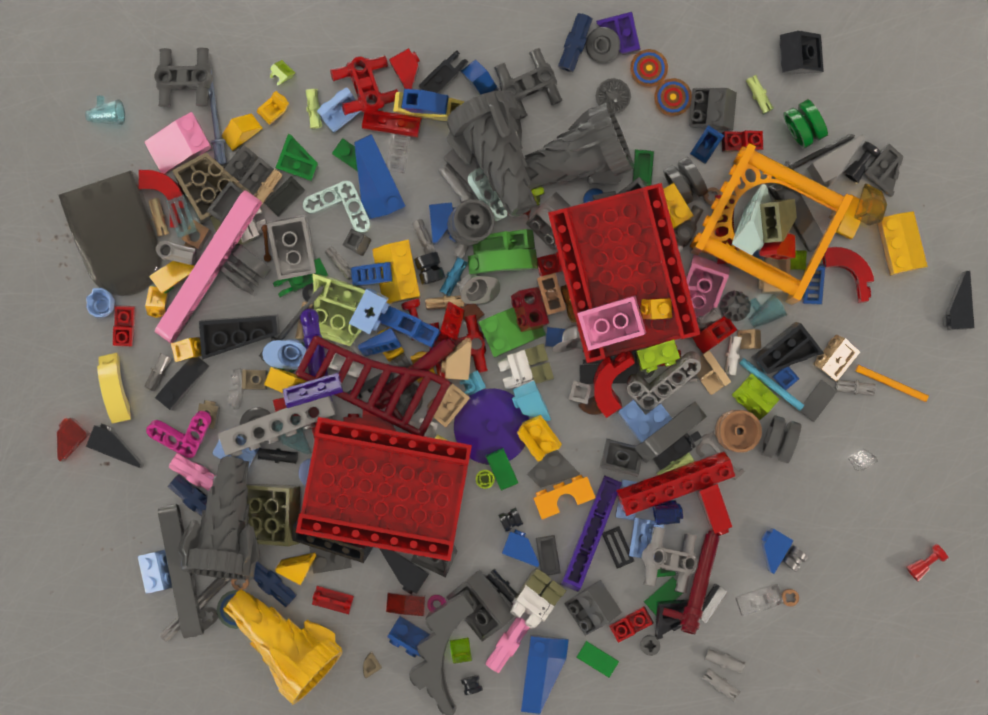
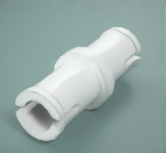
M730 336L728 353H725V356H727L726 374L736 375L738 358L741 357L739 351L742 337Z

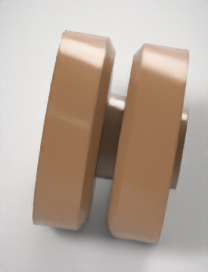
M730 410L718 418L715 425V436L718 443L724 449L732 452H747L754 449L759 443L762 436V426L759 419L753 413L745 410Z

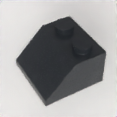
M798 30L780 35L782 73L807 74L824 72L821 34Z

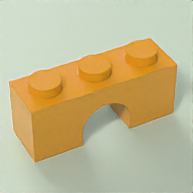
M581 474L571 478L572 482L566 485L564 482L558 483L553 486L554 490L549 492L546 489L536 492V497L533 499L541 519L560 513L557 500L563 494L572 495L577 505L595 499L596 497L587 476L583 477Z

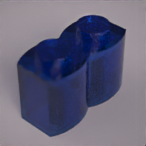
M670 500L653 506L654 521L656 525L678 524L680 519H683V509L680 504H677L676 500Z

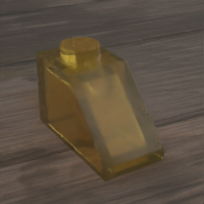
M867 183L864 184L854 218L869 226L882 222L887 207L882 191Z

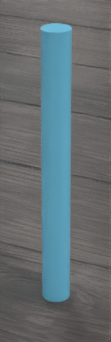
M745 358L739 363L741 366L800 411L804 407L803 403Z

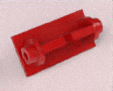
M451 302L447 304L439 334L441 341L445 338H452L456 341L465 310Z
M317 586L313 595L312 605L349 615L354 596Z

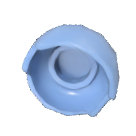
M93 288L92 293L86 297V308L89 314L96 318L107 317L114 309L115 300L113 295L104 288Z

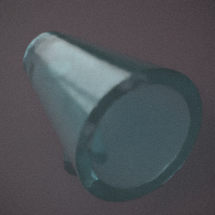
M99 95L97 96V107L85 112L88 122L123 125L125 122V109L120 99L104 104L105 97Z
M775 294L762 305H760L756 298L750 301L755 312L748 319L754 328L788 315Z

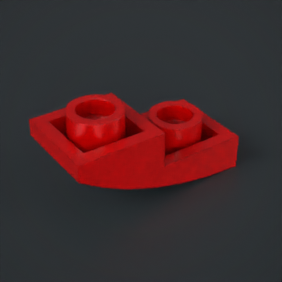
M763 131L722 132L724 135L722 138V151H740L742 147L746 148L749 143L756 146L755 151L764 150Z
M558 252L537 258L540 277L563 271Z
M115 306L113 346H133L135 306Z
M643 606L612 623L609 627L619 643L652 625L654 622L646 607Z

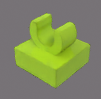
M281 60L271 66L270 70L272 73L269 77L277 76L279 78L277 85H280L291 79L295 72Z

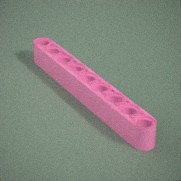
M246 190L240 194L160 320L155 333L169 343H173L177 339L218 275L219 269L225 264L262 204L261 200Z

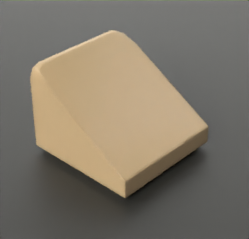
M759 329L737 330L738 337H742L740 349H761V331Z

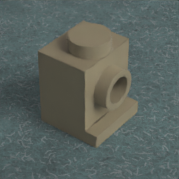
M242 369V389L267 390V386L264 384L268 371ZM254 376L259 377L258 383L253 382Z
M204 400V404L199 403L198 411H209L211 416L209 428L217 429L220 407L215 406L216 402ZM202 419L200 420V422H199V424H198L199 426H201V425L203 424V423H202V421H203Z

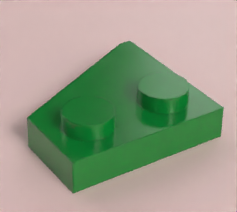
M288 134L275 168L312 182L318 163L291 134Z

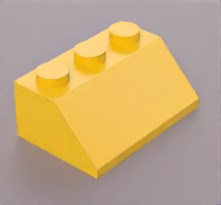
M914 211L881 217L876 220L890 276L928 267Z
M409 239L372 249L375 264L390 262L392 281L379 283L381 294L389 298L387 303L393 304L421 298ZM381 268V276H382V278H384V277H383V268Z

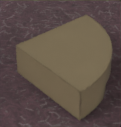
M373 652L367 655L363 663L365 678L382 669Z

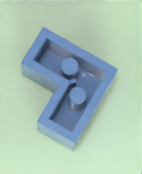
M632 400L617 412L640 443L672 420V417L662 404H659L645 415L637 403Z

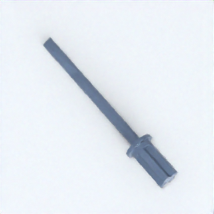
M212 81L211 87L208 90L215 140L210 142L213 145L215 161L220 165H225L224 143L226 141L225 139H220L214 84Z

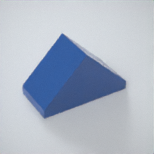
M476 59L461 70V73L479 95L493 92L497 88L488 71Z
M708 125L690 154L706 164L724 135Z

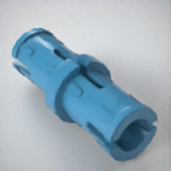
M457 257L451 271L446 274L447 278L439 290L440 292L451 296L455 285L461 280L460 276L468 262Z

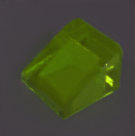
M796 250V258L790 260V270H806L807 250Z
M469 638L450 640L454 664L472 661Z

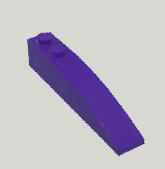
M604 475L560 585L577 592L581 589L616 500V490L620 489L622 482Z

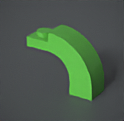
M536 249L489 251L468 256L469 274L525 271L538 268Z

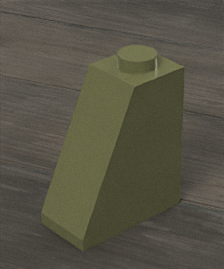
M795 198L761 203L760 210L764 243L784 241L797 218Z

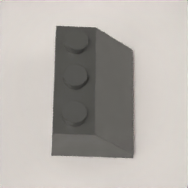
M480 570L446 596L450 600L461 592L468 591L477 607L464 620L482 642L515 617L510 613V606Z

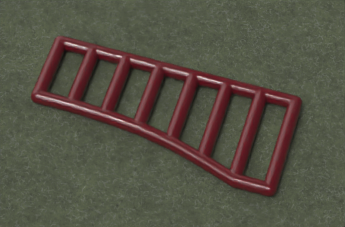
M317 335L312 338L296 371L297 377L307 382L324 377L335 353L346 357L339 371L341 384L353 361L363 364L364 367L351 393L348 394L343 391L334 395L411 434L425 435L450 386L449 380L431 371L394 366L366 358ZM320 345L328 349V352L314 377L306 373L305 370L317 346ZM371 368L383 370L368 402L366 403L358 399L357 396ZM390 374H402L403 376L385 411L374 407ZM410 377H423L403 419L400 420L392 416ZM430 380L441 386L418 429L410 425L409 422Z

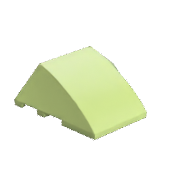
M313 274L314 292L324 285L322 293L314 301V310L319 315V327L322 337L351 346L362 330L352 326L349 322L366 288L353 286L351 283L332 277ZM372 307L366 309L369 316L375 314Z

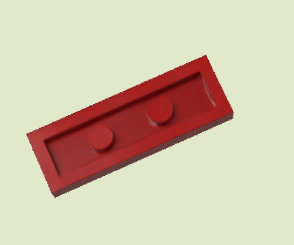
M377 110L373 114L364 113L362 128L418 138L422 118Z

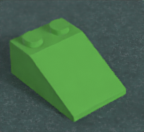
M513 307L478 322L494 358L546 335L543 327L521 332Z

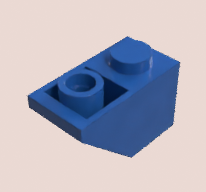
M404 89L402 108L411 113L446 115L449 96L425 90Z

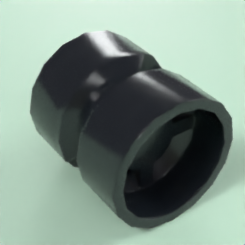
M438 252L428 253L414 259L417 270L421 271L419 277L422 285L445 278L443 268L439 266Z

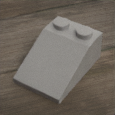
M861 135L812 163L807 170L813 180L825 187H829L838 181L837 177L842 173L865 137Z
M302 215L268 222L267 228L278 280L316 273L307 216Z

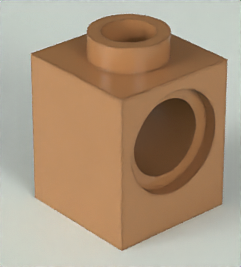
M192 220L181 239L185 241L184 246L201 251L212 231L197 221ZM199 232L200 239L193 242L191 240L192 234Z

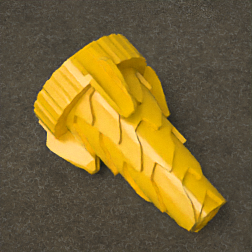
M242 589L236 592L226 607L223 608L236 622L240 631L251 640L250 645L262 655V660L269 666L275 683L279 688L278 691L292 705L304 698L325 677L342 655V648L335 642V633L317 623L310 622L308 619L304 622V628L301 630L289 618L286 620L272 606L268 607L258 598Z

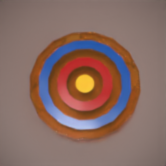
M646 49L640 51L634 56L630 65V73L633 80L642 87L651 88L658 86L664 81L668 73L666 58L656 50Z
M666 79L655 90L654 103L658 110L666 116H679L686 112L691 105L692 92L689 86L680 79Z

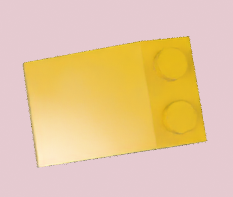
M674 183L664 188L673 229L691 220L694 215Z

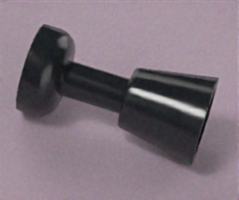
M867 141L862 146L864 154L859 161H854L843 172L848 179L855 183L860 182L866 169L865 164L871 156L878 157L881 153L875 145Z

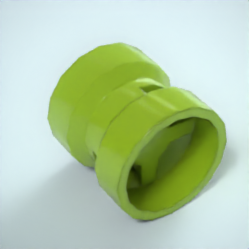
M481 470L476 475V484L482 489L490 488L494 484V474L489 470Z

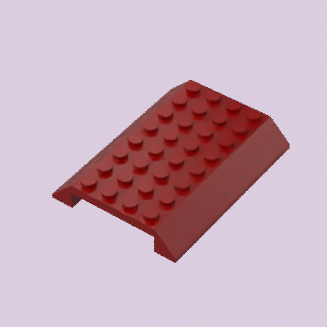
M662 183L548 212L587 363L606 359L608 356L618 355L629 350L633 351L671 340L700 335ZM632 296H636L639 309L643 299L671 298L672 318L643 319L646 334L588 351L577 313Z
M318 417L314 435V447L296 533L451 561L472 445Z

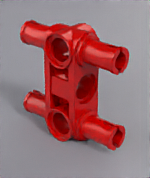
M385 55L370 60L361 56L355 57L346 66L330 69L333 81L349 77L353 82L358 100L342 103L344 115L358 111L373 114L378 109L383 108L384 104L395 102V94L398 90L395 89L385 93L379 92L372 73L373 70L388 67ZM360 66L363 70H357L355 67ZM373 100L375 104H369L367 101Z
M477 315L465 317L468 330L467 336L459 337L456 341L452 340L456 346L465 338H471V341L474 338L481 340L482 346L479 349L471 347V356H473L476 371L478 370L480 373L488 371L484 356L486 354V346L483 333L479 331ZM439 322L429 324L440 329ZM438 336V338H437V340H436V342H435L433 348H434L437 344H439V343L441 342L439 336ZM441 361L436 365V370L439 376L445 378L444 372H441Z

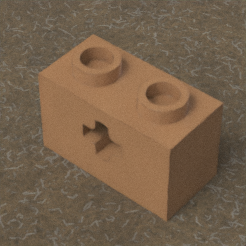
M556 273L537 278L536 281L547 316L565 312L566 307Z

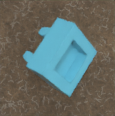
M478 370L469 374L468 380L460 381V384L465 386L466 391L464 393L469 396L486 388Z

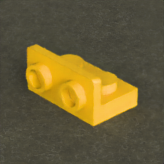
M541 415L523 422L517 431L520 440L524 442L531 455L538 462L543 459L545 454L560 449L562 445Z

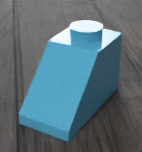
M535 381L513 389L515 397L512 400L516 409L520 407L524 415L531 417L541 415L545 421L551 420L547 406Z

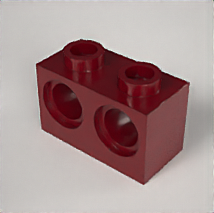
M539 287L519 290L511 295V304L515 309L517 324L521 332L539 329L549 324Z

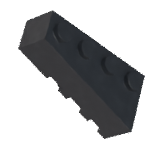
M278 314L199 321L202 360L280 334Z

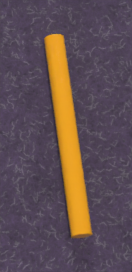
M859 364L856 367L855 371L924 402L928 400L929 395Z

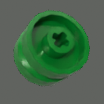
M809 99L798 104V110L793 107L783 113L785 123L791 135L802 149L812 145L813 138L821 140L828 136L824 119Z

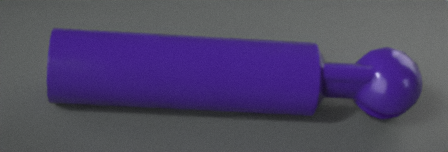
M311 308L305 309L300 315L304 334L303 342L306 349L314 336L317 335L322 338L319 327V315L316 310ZM320 345L317 346L308 364V373L314 377L325 358L324 347ZM327 369V371H326L324 377H325V376H328V369Z

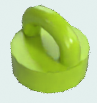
M542 187L531 189L537 206L541 203L540 196L545 194Z

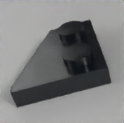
M689 599L657 602L655 637L657 639L663 638V634L671 630L676 631L681 628V620L662 615L664 608L683 613Z

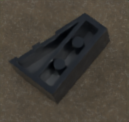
M795 322L751 358L763 373L770 374L792 364L824 354V352L802 323Z

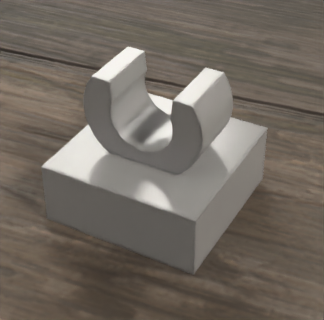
M573 381L568 400L588 404L592 385Z

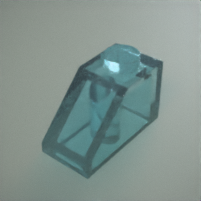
M298 417L291 419L294 425L300 423ZM280 423L278 425H275V431H281L283 428V424ZM303 428L296 430L297 434L286 437L284 434L278 437L279 441L281 440V443L307 455L312 453Z

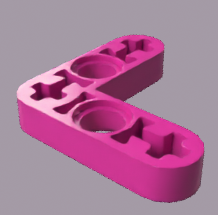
M198 411L192 418L186 434L159 420H153L147 426L146 432L155 441L184 457L192 458L200 449L211 424V416L205 411ZM202 419V420H203V421H202L203 424H202L201 426H199L198 424H199L200 420ZM191 431L197 432L200 438L194 437ZM169 435L174 436L177 442H172L169 439Z

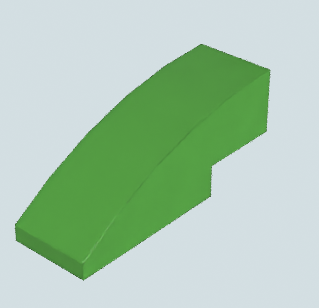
M532 229L491 233L484 240L473 245L474 255L499 250L535 249Z

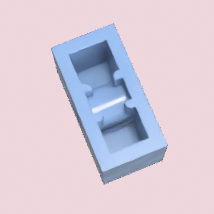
M367 288L349 324L368 334L373 330L377 331L381 323L378 319L381 313H386L390 305L387 303L389 298ZM372 307L375 314L369 316L366 309Z

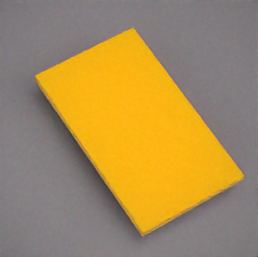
M172 261L149 277L159 291L166 294L174 289V285L188 278L194 265Z

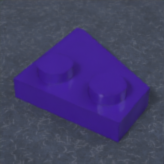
M632 12L596 21L599 27H608L617 33L620 39L619 51L622 54L641 50Z

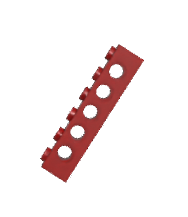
M723 451L618 489L616 492L620 505L626 516L736 476L730 458Z

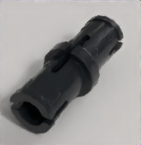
M259 448L258 460L275 461L278 464L279 462L297 463L298 452L283 451L281 448H276V450ZM269 454L284 455L286 458L270 456Z
M493 569L491 573L496 579L490 574L486 578L497 588V592H501L513 605L512 601L514 599L511 595L516 597L518 593L509 585L508 580L505 581Z

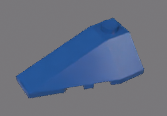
M372 134L355 141L361 203L369 219L388 215L405 207Z
M530 634L521 712L541 713L566 661L569 639Z

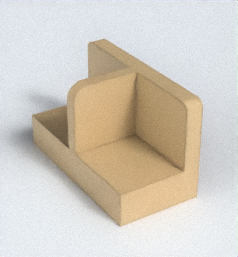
M710 351L700 356L701 369L697 373V377L708 393L713 395L731 383V380Z

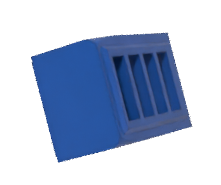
M390 262L351 267L353 286H366L392 281ZM381 268H383V277H384V278H382V276H381Z
M808 263L804 264V272L808 266ZM819 264L816 271H819V274H814L812 277L819 279V282L810 281L808 287L818 286V290L808 289L807 287L803 294L804 304H822L825 266L823 264ZM808 294H818V298L808 297Z
M392 328L358 345V349L364 357L402 347Z

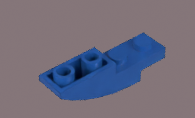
M391 306L388 307L385 314L381 313L378 319L381 321L380 325L392 328L393 331L408 336L433 348L440 334V329Z

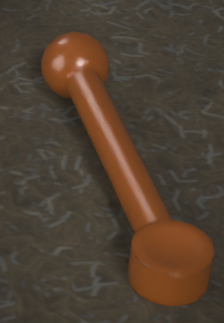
M263 225L261 230L264 234V260L269 262L271 261V255L269 254L268 228L267 225Z

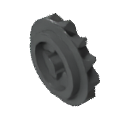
M734 290L723 296L720 308L722 314L727 319L740 321L750 313L751 303L748 296L743 294V292ZM735 299L737 304L742 305L738 308V311L734 307H728L734 303Z

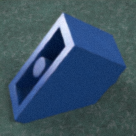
M452 202L429 205L433 245L438 244L448 232V217L453 209L456 208L452 206Z
M771 528L770 531L766 530L761 540H763L762 548L768 571L775 574L794 540Z
M516 529L514 532L510 531L502 554L538 567V559L529 539L525 537L526 533Z

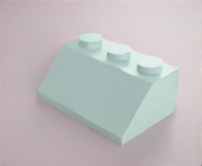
M765 184L761 185L744 207L732 241V245L750 255H753L756 250H760L764 245L760 204L771 201Z

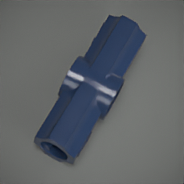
M577 14L571 32L569 31L566 38L565 49L558 65L564 71L573 73L579 55L583 52L587 40L586 36L593 18L586 14Z
M178 474L167 487L178 495L189 509L197 512L202 517V510H206L207 496Z
M259 561L256 562L253 580L257 582V585L265 593L272 595L286 608L297 594L286 586L275 572L270 569L268 570Z

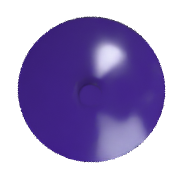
M495 388L483 389L470 395V399L454 419V435L457 443L472 445L470 459L481 464L489 465L486 455L504 448L509 461L515 458L525 447L517 431L523 422L529 420V416L524 415L520 407L516 409L512 400L515 396L505 390Z

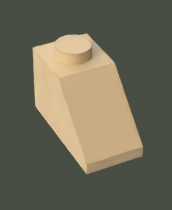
M465 338L454 348L455 351L448 355L445 361H442L441 372H444L445 379H469L471 338Z

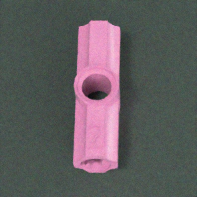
M178 453L169 465L171 470L186 477L187 481L208 491L212 487L214 476H217L201 464L194 463Z
M521 617L515 618L507 632H504L497 642L493 653L487 659L485 665L495 672L499 673L508 659L514 655L521 644L520 641L529 630L524 619Z

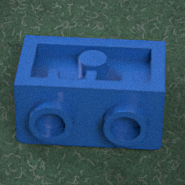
M399 616L387 637L392 645L398 648L401 645L406 648L405 652L412 657H416V655L421 657L418 653L417 645L422 639L429 636L430 633Z

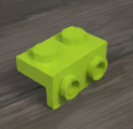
M752 373L732 393L736 401L743 405L750 413H753L759 420L766 416L780 400Z

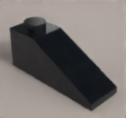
M970 271L962 272L946 310V315H944V326H947V331L975 328Z
M199 357L190 358L166 383L155 398L169 410H174L209 368V365Z
M102 423L100 426L94 425L86 447L138 468H143L144 464L116 432L111 431L112 427Z
M379 548L398 581L403 585L402 589L411 595L413 592L417 594L430 573L395 551Z

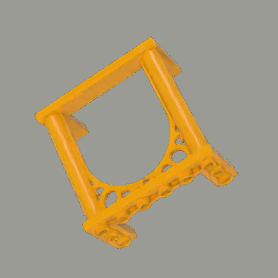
M749 143L746 148L742 147L733 161L735 164H733L729 171V174L732 176L729 182L724 181L720 189L722 195L720 199L716 198L713 202L711 209L714 211L711 216H706L702 224L705 227L703 232H698L689 246L692 248L690 253L697 256L700 253L715 256L789 294L785 302L794 305L801 300L853 196L847 193L843 196L755 151L756 146ZM747 169L754 171L756 175L754 182H749L746 179L745 172ZM760 171L763 172L762 175H763V174H764V175H767V178H766V179H761V178H760V177H761ZM740 177L742 181L745 183L743 189L738 188V185H741ZM766 183L780 184L832 210L828 217L831 221L800 280L734 245H729L728 242L726 244L722 243L729 238L733 241L735 236L732 227L733 211L739 198L749 189ZM733 199L734 204H730L729 200ZM722 215L727 216L728 219L725 223H717V221H721L724 218ZM718 227H726L728 229L726 236L718 237L715 235V230Z

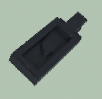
M698 431L690 436L686 433L655 457L653 461L659 470L671 464V461H676L696 447L694 442L702 438Z

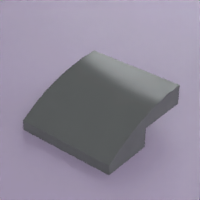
M244 144L224 167L252 195L262 185L261 182H264L274 170V168Z

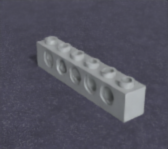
M330 396L291 408H285L218 433L225 456L231 455V457H236L243 454L242 450L249 448L252 451L260 448V443L267 441L268 444L279 441L278 437L284 434L286 437L297 434L296 430L304 428L305 431L315 427L314 423L317 422L318 417L312 418L309 411L312 407L319 409L318 417L334 420L332 416L337 414ZM294 414L301 416V422L298 425H294L291 421ZM278 420L283 424V428L279 432L273 428L274 422ZM259 427L265 431L264 436L260 439L255 435V431ZM240 434L246 436V443L244 445H240L237 442V437Z

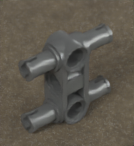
M168 48L159 49L160 65H158L154 74L156 87L159 90L158 106H171L170 92L172 89L194 88L196 89V106H208V89H210L213 81L211 67L208 65L209 49L197 48V65L171 66L172 50ZM206 73L205 79L199 81V76ZM168 74V79L162 82L163 75Z
M540 48L529 52L536 68L514 79L511 78L505 63L494 67L501 82L499 86L501 91L510 87L516 90L514 97L521 112L519 120L528 116L521 100L531 94L546 90L551 105L563 101L556 87L557 80L550 64L545 62ZM542 73H549L551 78L547 81L541 78Z

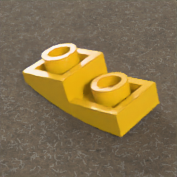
M853 196L836 233L850 240L853 239L862 220L867 202Z

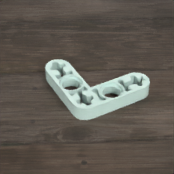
M479 167L468 175V183L479 201H483L490 207L495 221L505 218L508 212L505 210L497 192L492 190L483 170ZM481 174L484 176L479 181L475 180V178ZM485 190L491 193V200L485 198Z
M342 181L308 196L303 201V208L309 214L318 213L343 202L354 229L360 233H366L370 229L369 218L353 183L350 181ZM343 186L352 187L349 192L352 197L356 195V198H351L345 202V199H348L345 192H341L344 189ZM328 192L334 194V200L330 203L324 201V195ZM320 196L324 206L321 207L320 203L314 206V210L306 207L309 205L308 201L317 202L319 201L317 197ZM357 202L360 206L359 210L351 212L349 210L350 203ZM363 212L364 215H361L360 217L363 222H367V224H365V229H361V227L357 228L356 225L359 224L358 219L356 217L353 220L352 216H358Z

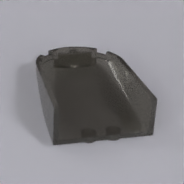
M130 170L58 195L87 272L99 288H104L116 296H132L143 292L154 283L149 276L161 269L163 259L156 252V247L160 242L153 221H151V215L143 191L139 189V179L136 173Z

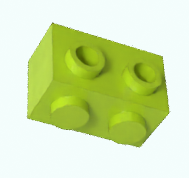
M675 340L635 352L641 371L646 369L647 373L657 370V366L665 364V367L676 364V360L680 358Z

